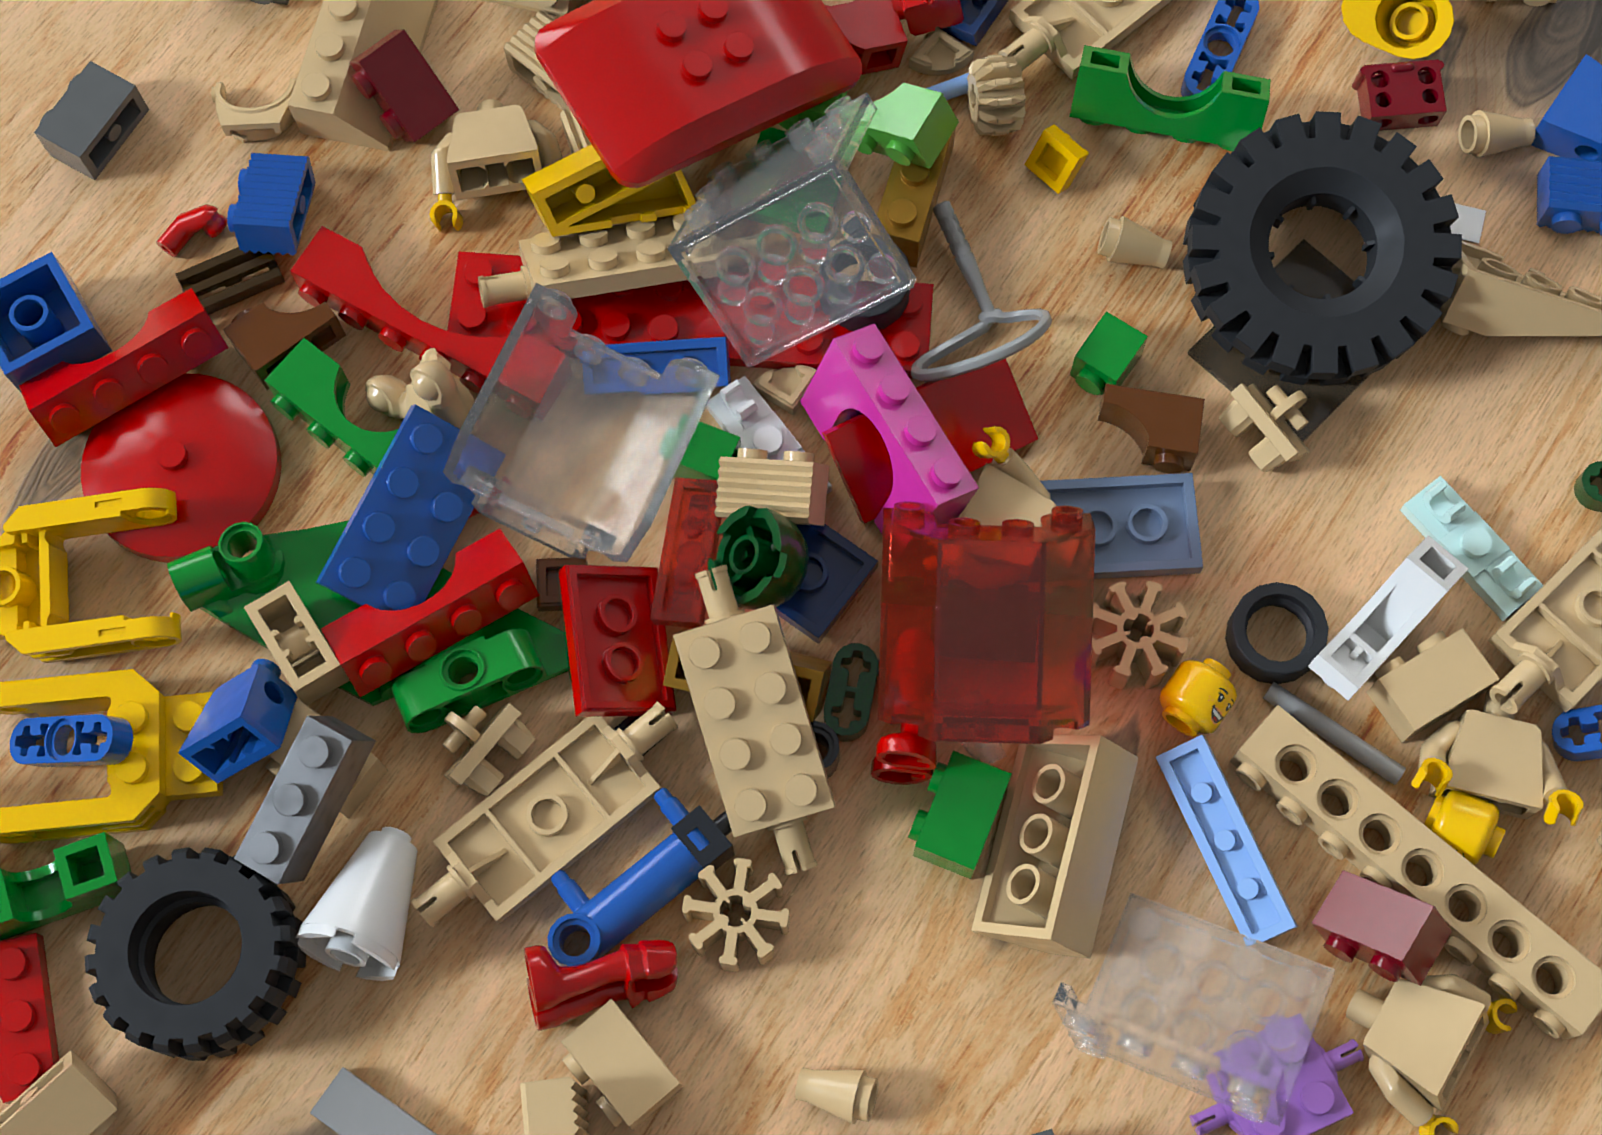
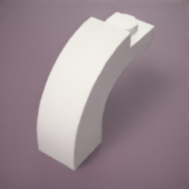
M1428 535L1407 556L1350 622L1314 658L1308 667L1319 675L1328 686L1335 689L1346 700H1349L1469 568Z

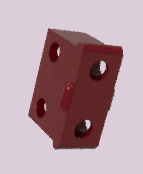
M1435 59L1371 64L1361 67L1352 83V88L1357 90L1361 117L1382 123L1379 131L1438 126L1447 112L1441 70L1444 67L1443 61Z

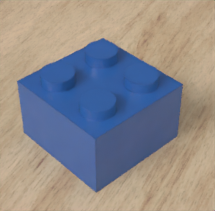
M52 252L0 279V367L5 376L20 392L19 385L61 361L71 364H82L95 361L112 352L110 345L71 276Z

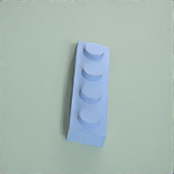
M1200 735L1156 756L1157 762L1247 949H1251L1297 928L1298 925L1206 737Z

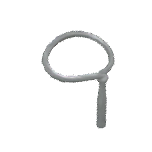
M950 201L937 204L933 211L942 231H944L947 243L950 244L953 256L955 255L956 263L982 312L978 316L979 323L923 354L912 364V377L924 382L956 377L1012 356L1042 337L1052 323L1049 311L1041 308L1002 312L999 308L994 309L975 256L971 252L967 239H965L962 227L959 226L960 223L956 214H954ZM1039 321L1036 326L1022 336L994 350L954 364L928 368L932 363L987 333L993 323Z

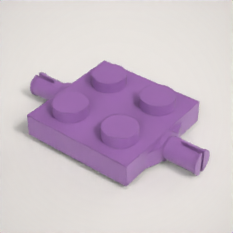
M1298 1014L1204 1058L1202 1063L1215 1086L1217 1104L1194 1115H1190L1191 1124L1195 1126L1212 1118V1120L1196 1127L1195 1132L1197 1135H1205L1226 1124L1238 1135H1312L1350 1117L1354 1113L1339 1086L1337 1072L1359 1061H1363V1053L1360 1049L1343 1058L1341 1057L1354 1051L1359 1046L1354 1039L1325 1052L1315 1042L1301 1014Z

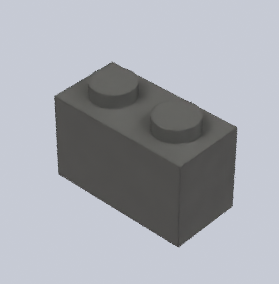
M90 61L80 74L72 78L67 91L54 108L43 115L39 127L34 133L50 156L96 180L149 111V108L136 85Z

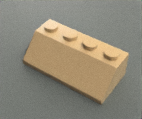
M323 0L288 103L300 133L390 151L394 137L387 131L379 116L384 112L373 97L368 100L358 90L351 78L356 72L349 62L392 31L405 29L421 53L438 0Z
M1021 735L971 931L1048 954L1091 958L1139 757L1101 735Z

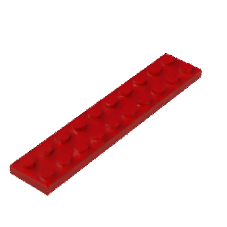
M461 251L458 252L447 328L449 332L476 337H505L526 333L567 355H581V346L727 337L729 340L730 366L782 369L796 367V365H805L816 370L833 338L853 332L835 323L823 309L819 296V276L729 270L728 274L542 304H527L526 300L483 308L478 277L521 271V266H523L521 257L519 255ZM837 277L836 281L838 293L843 299L853 304L866 306L881 303L888 298L893 291L894 281ZM911 282L909 302L898 320L885 329L879 330L910 379H914L911 375L912 364L929 351L934 284Z

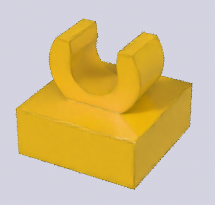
M1053 124L1044 129L1024 165L1057 194H1060L1070 187L1088 157L1089 152L1077 144L1070 135Z

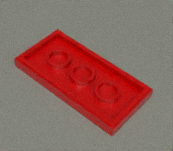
M1006 358L969 373L939 381L926 382L916 387L969 473L985 466L986 463H991L993 458H979L972 451L974 442H985L990 448L992 447L991 438L984 433L983 428L995 426L1005 429L1010 437L1009 448H1012L1014 451L1038 440ZM862 413L822 432L859 520L865 524L877 517L888 500L893 487V469L888 449L881 434L872 421Z

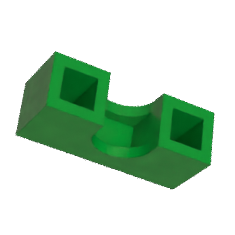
M102 832L54 849L55 861L43 867L24 872H7L0 868V941L100 906L106 895L115 899L122 890L117 881L127 872H131L124 844L106 832Z

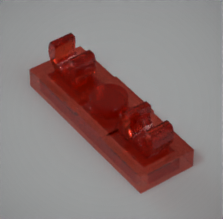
M675 477L650 620L655 625L689 628L704 626L706 606L695 574L705 570L708 571L709 558L716 560L720 536L716 533L721 526L722 520L721 517H716L714 513L717 507L715 503L717 499L716 490L718 488L717 480Z

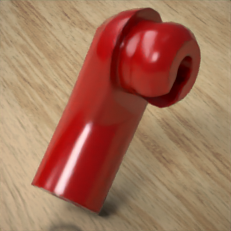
M209 204L202 205L178 215L156 243L164 252L172 257H176L194 234L201 229L207 236L211 238L217 237L227 226V218L217 212V207Z

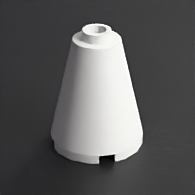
M383 827L381 831H371L368 833L300 925L296 938H299L298 946L304 953L337 971H340L343 963L360 967L356 977L366 980L386 981L392 980L395 977L401 962L418 852L416 847L410 843L411 837L407 833L393 827Z

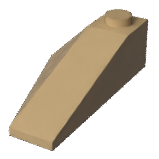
M1462 241V258L1452 268V273L1459 276L1451 298L1440 308L1442 315L1439 318L1444 328L1459 335H1468L1469 331L1484 336H1602V297L1574 286L1569 287L1567 293L1562 291V286L1545 277V273L1530 268L1524 276L1509 265L1502 263L1503 256Z

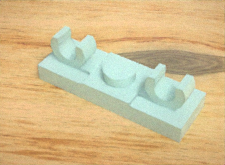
M1441 476L1406 502L1400 509L1425 538L1429 535L1469 568L1462 575V578L1502 621L1506 620L1523 606L1543 586L1510 550V547Z

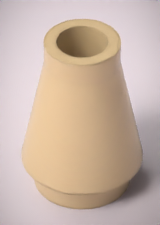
M1477 110L1472 115H1467L1462 119L1458 132L1459 145L1464 153L1472 154L1476 158L1517 147H1527L1534 141L1535 124L1531 118H1517Z
M1121 216L1119 220L1109 217L1102 230L1097 253L1106 256L1107 262L1147 265L1163 269L1171 253L1172 241L1159 237L1124 216Z
M803 1067L798 1076L795 1098L796 1100L808 1102L852 1124H855L857 1120L869 1122L876 1104L878 1079L868 1077L866 1070H813Z

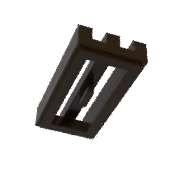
M239 247L176 273L183 292L192 288L197 297L223 286H232L200 300L208 314H212L285 282L272 253L267 252L263 254L260 251L253 253L250 250L245 253ZM267 267L269 268V271L241 282L242 278Z

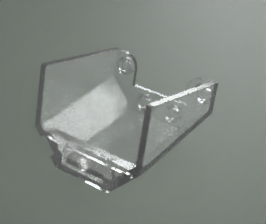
M536 283L458 433L443 473L452 483L465 486L473 492L475 497L471 504L481 515L567 557L585 559L588 551H596L607 556L612 561L628 562L656 517L720 375L708 370L702 362L693 358L672 360L668 363L664 372L660 374L652 370L643 360L635 357H626L606 347L599 338L573 330L572 328L578 313L570 297L560 290L548 289Z

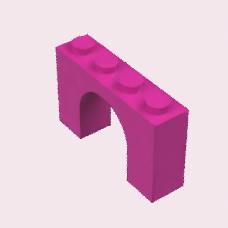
M872 324L833 338L800 402L824 441L822 432L862 413L878 429L890 455L893 469V487L888 500L874 522L900 562L935 547L931 544V541L945 537L979 487L877 326Z

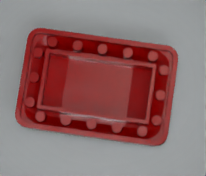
M593 0L539 29L535 36L534 44L537 59L611 176L619 184L629 188L647 186L819 105L834 96H838L857 85L862 74V63L858 54L822 0Z

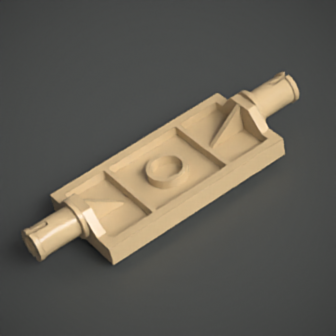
M1022 0L1010 9L1009 20L1024 34L1008 47L999 51L998 55L1014 56L1023 71L1044 54L1072 80L1078 75L1084 45L1110 50L1172 0Z
M705 211L701 212V214L689 216L683 213L671 217L658 218L657 221L642 223L638 220L627 222L626 224L613 225L612 228L552 237L550 232L536 234L530 239L518 240L520 257L523 263L521 271L486 277L479 276L478 284L483 308L526 300L527 304H542L728 274L729 267L767 262L768 251L763 232L722 239L720 235H717Z
M1602 528L1488 640L1515 665L1489 692L1495 704L1510 691L1513 693L1500 707L1504 712L1509 714L1517 713L1521 706L1540 688L1566 713L1602 678Z
M727 565L711 568L717 590L715 589L710 570L695 574L709 619L704 620L706 625L674 634L673 638L733 837L767 828L768 831L773 830L784 864L785 875L795 874L800 869L795 850L798 853L803 871L818 865L814 859L803 821L808 819L807 815L834 808L836 804L776 606L773 604L746 613L744 608L739 609L727 572L728 567Z
M656 702L650 710L624 731L620 728L616 731L613 730L602 717H587L432 841L450 863L446 867L449 872L417 898L411 900L416 910H419L424 920L433 927L438 920L468 896L472 900L477 897L495 921L501 924L550 884L551 877L557 871L567 870L654 798L655 793L661 787L641 763L644 761L642 755L672 730L674 731L678 728L669 713L666 714L664 712L665 708L659 702Z

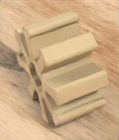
M1120 581L1110 586L1103 603L1105 607L1110 608L1111 612L1100 609L1097 603L1091 606L1083 627V633L1088 634L1092 632L1103 636V638L1098 640L1095 638L1090 639L1084 653V658L1090 668H1094L1097 662L1116 655L1120 658L1119 664L1113 669L1108 684L1121 690L1125 688L1132 674L1129 669L1131 663L1136 662L1146 681L1144 687L1151 689L1161 683L1168 670V666L1162 665L1159 658L1171 662V666L1176 667L1187 649L1188 637L1181 639L1167 633L1170 631L1178 633L1188 614L1183 604L1177 602L1174 608L1154 615L1151 612V608L1156 604L1163 586L1153 581L1145 583L1139 597L1140 607L1134 608L1125 590L1126 582ZM1132 628L1142 632L1139 642H1133L1128 639Z
M744 858L734 859L736 875L733 889H725L717 878L713 865H708L698 873L701 886L709 889L716 899L715 903L692 900L690 895H686L682 905V912L687 922H691L693 919L713 921L697 934H689L691 945L700 957L705 956V950L722 937L726 938L724 955L719 957V962L722 970L738 972L740 969L737 960L740 941L747 940L757 953L759 964L765 965L774 958V947L771 943L767 944L757 928L780 930L783 935H787L790 925L788 909L784 908L781 912L761 909L775 897H783V888L780 880L774 873H770L766 882L751 893H748L749 876H752L754 871L752 861ZM733 904H742L745 914L750 916L747 922L741 918L742 925L738 927L730 926L728 916L723 915L726 909L730 912L733 911L731 906Z

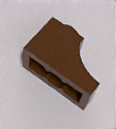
M262 302L253 309H246L237 314L231 324L223 329L235 350L266 390H269V387L264 380L303 338L323 352L346 336L337 316L326 302L312 309L295 313L274 311Z
M1106 384L1100 402L1098 421L1112 424L1129 434L1142 452L1141 464L1152 465L1157 471L1169 474L1180 473L1183 470L1191 471L1199 450L1205 399Z

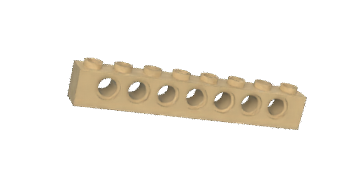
M1279 705L1272 710L1230 760V763L1237 768L1235 770L1237 776L1247 786L1256 791L1263 789L1278 802L1276 807L1283 816L1294 824L1302 825L1304 823L1319 836L1318 843L1326 852L1339 860L1346 858L1361 871L1360 877L1435 906L1452 930L1444 945L1448 953L1459 962L1467 966L1473 964L1489 977L1488 985L1502 998L1511 999L1514 1002L1517 1000L1533 1014L1531 1017L1532 1022L1541 1031L1553 1038L1558 1039L1561 1037L1563 1040H1568L1583 1035L1602 1010V970ZM1288 760L1297 764L1302 772V781H1291L1285 778L1280 771V761ZM1323 794L1333 795L1341 801L1343 806L1342 816L1331 815L1323 808L1321 803V796ZM1364 828L1375 829L1382 835L1385 842L1384 851L1373 850L1365 843L1363 838ZM1408 862L1419 865L1425 871L1427 878L1425 886L1415 885L1409 880L1406 875V864ZM1450 897L1458 898L1466 904L1469 911L1467 922L1459 921L1453 917L1448 905ZM1494 932L1504 935L1509 940L1512 949L1509 958L1503 957L1495 951L1492 945ZM1538 968L1548 971L1553 977L1555 988L1552 994L1544 992L1538 986L1536 981Z

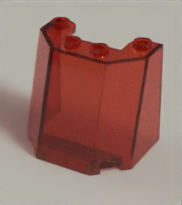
M904 501L895 503L894 508H883L877 681L878 720L890 725L899 723L918 725V736L931 741L1042 744L1053 740V731L1056 728L1079 730L1089 726L1096 530L1091 514L1083 513V509L1075 506H1055L1051 509L1050 514L1043 515L1040 518V527H1034L1032 521L1024 519H1008L1002 522V526L980 525L979 520L965 517L952 518L948 521V524H936L935 515L925 511V505L919 502Z

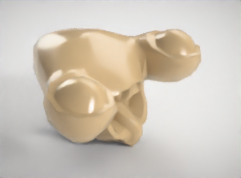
M435 348L426 350L422 355L419 365L411 369L410 376L412 382L409 385L392 375H379L367 380L365 384L366 398L368 404L374 410L382 412L390 418L404 420L411 405L416 404L473 436L472 422L476 402L470 391L451 373V363L441 356Z

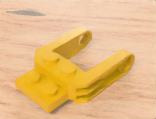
M140 488L19 506L3 524L5 532L0 536V640H6L21 654L31 656L33 659H39L44 663L169 647L181 643V615L174 612L170 613V617L150 616L132 619L125 615L69 622L67 552L64 549V541L66 539L173 523L177 520L176 493L163 488Z
M134 669L0 682V714L37 713L42 717L107 711L108 716L126 719L133 730V744L128 756L119 764L107 765V782L111 788V794L108 797L0 808V844L89 837L102 832L119 834L149 831L166 813V806L171 801L223 796V781L217 784L178 753L213 692L164 696Z

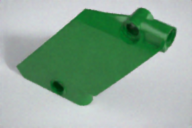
M349 520L313 528L265 535L262 534L258 526L252 523H235L226 528L221 534L218 546L213 548L210 545L167 563L172 582L180 598L191 612L200 608L267 649V645L244 607L290 581L320 631L321 628L360 607L354 602L316 583ZM254 550L250 555L243 557L249 551ZM442 567L425 601L445 586L452 575L450 571ZM517 608L361 698L351 681L338 688L372 706L395 698L407 731L416 734L425 733L446 725L447 723L444 719L450 711L462 718L475 705L481 709L569 671L564 631ZM472 673L477 674L471 682L463 685L458 684L464 676Z

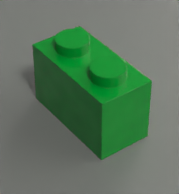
M954 750L948 765L938 762L927 791L936 794L929 812L922 809L918 810L908 838L917 841L913 856L971 879L1012 773Z

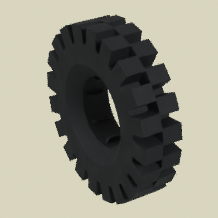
M1316 111L1310 122H1302L1300 115L1295 114L1275 120L1269 131L1263 132L1259 127L1241 139L1231 154L1227 152L1212 170L1193 205L1194 210L1186 225L1183 245L1188 246L1187 254L1183 260L1185 282L1194 286L1196 293L1191 302L1201 322L1207 319L1211 320L1216 328L1211 336L1227 353L1235 347L1246 355L1241 364L1262 375L1268 369L1275 370L1281 373L1279 381L1304 385L1309 379H1319L1320 386L1342 384L1352 376L1366 377L1383 369L1395 358L1398 359L1423 337L1442 315L1440 308L1451 298L1459 276L1452 273V268L1462 258V234H1452L1450 227L1459 218L1452 194L1440 197L1436 190L1437 185L1444 179L1430 159L1418 166L1409 157L1417 146L1400 133L1396 132L1392 139L1387 141L1378 136L1382 123L1361 116H1357L1352 125L1341 124V112ZM1306 206L1307 210H1312L1314 206H1321L1344 215L1342 218L1345 221L1349 219L1356 226L1364 240L1362 252H1367V266L1364 277L1359 275L1352 283L1356 288L1354 291L1331 299L1330 294H1325L1321 299H1317L1293 290L1294 285L1290 284L1288 286L1279 277L1272 264L1275 255L1274 252H1269V237L1272 226L1278 229L1285 220L1282 217L1283 214L1299 207Z

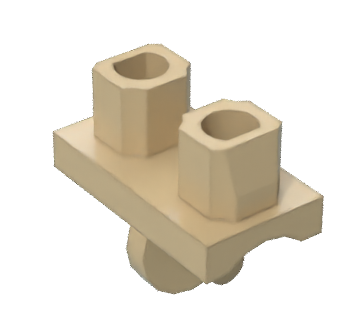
M1241 383L1230 393L1234 400L1219 416V420L1235 437L1242 436L1255 424L1266 437L1248 452L1250 458L1261 471L1269 472L1285 462L1299 461L1310 452L1285 421L1287 419L1296 431L1301 430L1309 423L1298 410L1308 399L1301 390L1287 396L1278 384L1270 388L1266 394L1276 405L1275 408L1255 384L1246 387L1244 383Z
M510 703L507 706L503 705L479 733L476 728L487 716L481 708L475 705L464 719L450 711L444 721L454 731L442 745L452 754H455L466 740L471 744L444 776L454 785L464 784L473 791L483 796H488L504 777L499 770L484 759L494 745H499L517 760L535 740V737L527 727L517 719L521 712Z

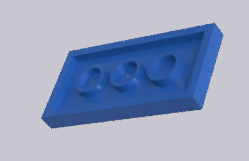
M416 404L411 405L316 583L359 606L368 604L380 610H402L423 603L503 453Z

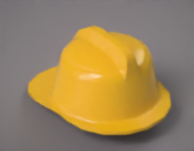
M1343 0L1341 5L1343 22L1352 35L1362 42L1387 53L1412 60L1428 57L1439 50L1451 35L1454 24L1453 7L1449 0Z

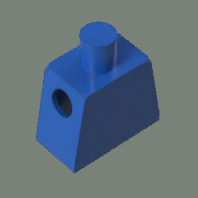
M1586 54L1535 129V138L1531 144L1532 146L1559 157L1602 161V65Z
M257 659L249 669L219 686L212 693L178 753L218 784L280 749L297 695L289 685L280 679L281 669L279 666L267 659Z

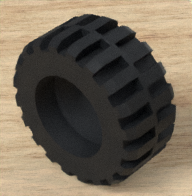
M190 847L175 849L171 854L172 859L170 860L156 855L143 861L145 872L139 876L130 871L117 881L122 890L116 898L113 899L107 895L104 897L98 907V910L105 913L101 925L91 924L87 936V941L95 944L96 947L95 954L85 956V973L96 977L97 982L92 984L89 990L94 1003L106 1008L103 1014L104 1019L112 1028L124 1032L125 1038L155 1052L173 1058L181 1057L189 1061H206L210 1055L224 1058L236 1054L237 1046L242 1043L252 1046L263 1039L265 1034L262 1028L269 1022L278 1025L288 1013L281 1006L288 995L294 998L297 997L302 983L295 979L297 968L306 967L307 954L299 948V938H296L302 921L294 916L293 911L296 906L288 894L277 886L278 884L235 860V855L231 857L222 850L206 847L201 853H197ZM205 906H217L227 910L238 921L242 937L241 955L233 975L218 992L205 1000L194 1004H181L172 1001L161 992L155 974L156 952L163 935L178 918L194 909Z

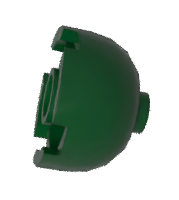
M744 506L731 513L716 533L723 536L718 547L716 560L708 559V571L710 570L715 589L717 590L711 568L727 565V572L739 608L756 610L773 604L777 607L789 601L800 589L807 574L809 562L807 542L794 522L768 508Z

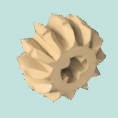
M1002 54L989 55L972 61L967 77V95L969 99L968 109L971 112V122L974 124V129L979 135L1000 136L1020 130L1024 123L1023 117L1026 114V97L1024 94L1025 82L1022 80V69L1018 65L1017 60L1014 56H1002Z

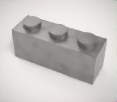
M307 715L234 859L276 884L304 881L376 740L333 716Z

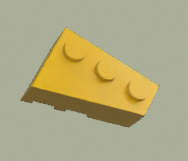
M592 144L521 179L542 222L552 237L612 228L613 224L638 220L642 223L657 221V217L684 213L686 216L701 214L682 170L676 171L644 187H625L611 176Z

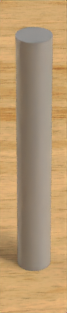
M1273 682L1264 695V700L1275 707L1279 705L1302 725L1393 785H1396L1406 770L1404 766L1279 684Z

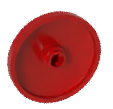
M185 373L94 426L82 456V491L84 497L140 488H163L174 491L176 493L177 520L175 522L161 526L106 533L118 545L137 556L152 561L169 563L212 545L213 548L218 546L221 534L226 528L235 523L249 522L257 526L273 503L280 482L282 469L280 445L271 422L261 407L246 392L220 378L203 374Z

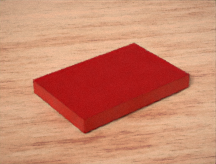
M564 565L559 570L576 717L642 716L656 702H659L665 708L664 712L666 714L672 715L677 711L674 688L663 685L669 649L658 567Z

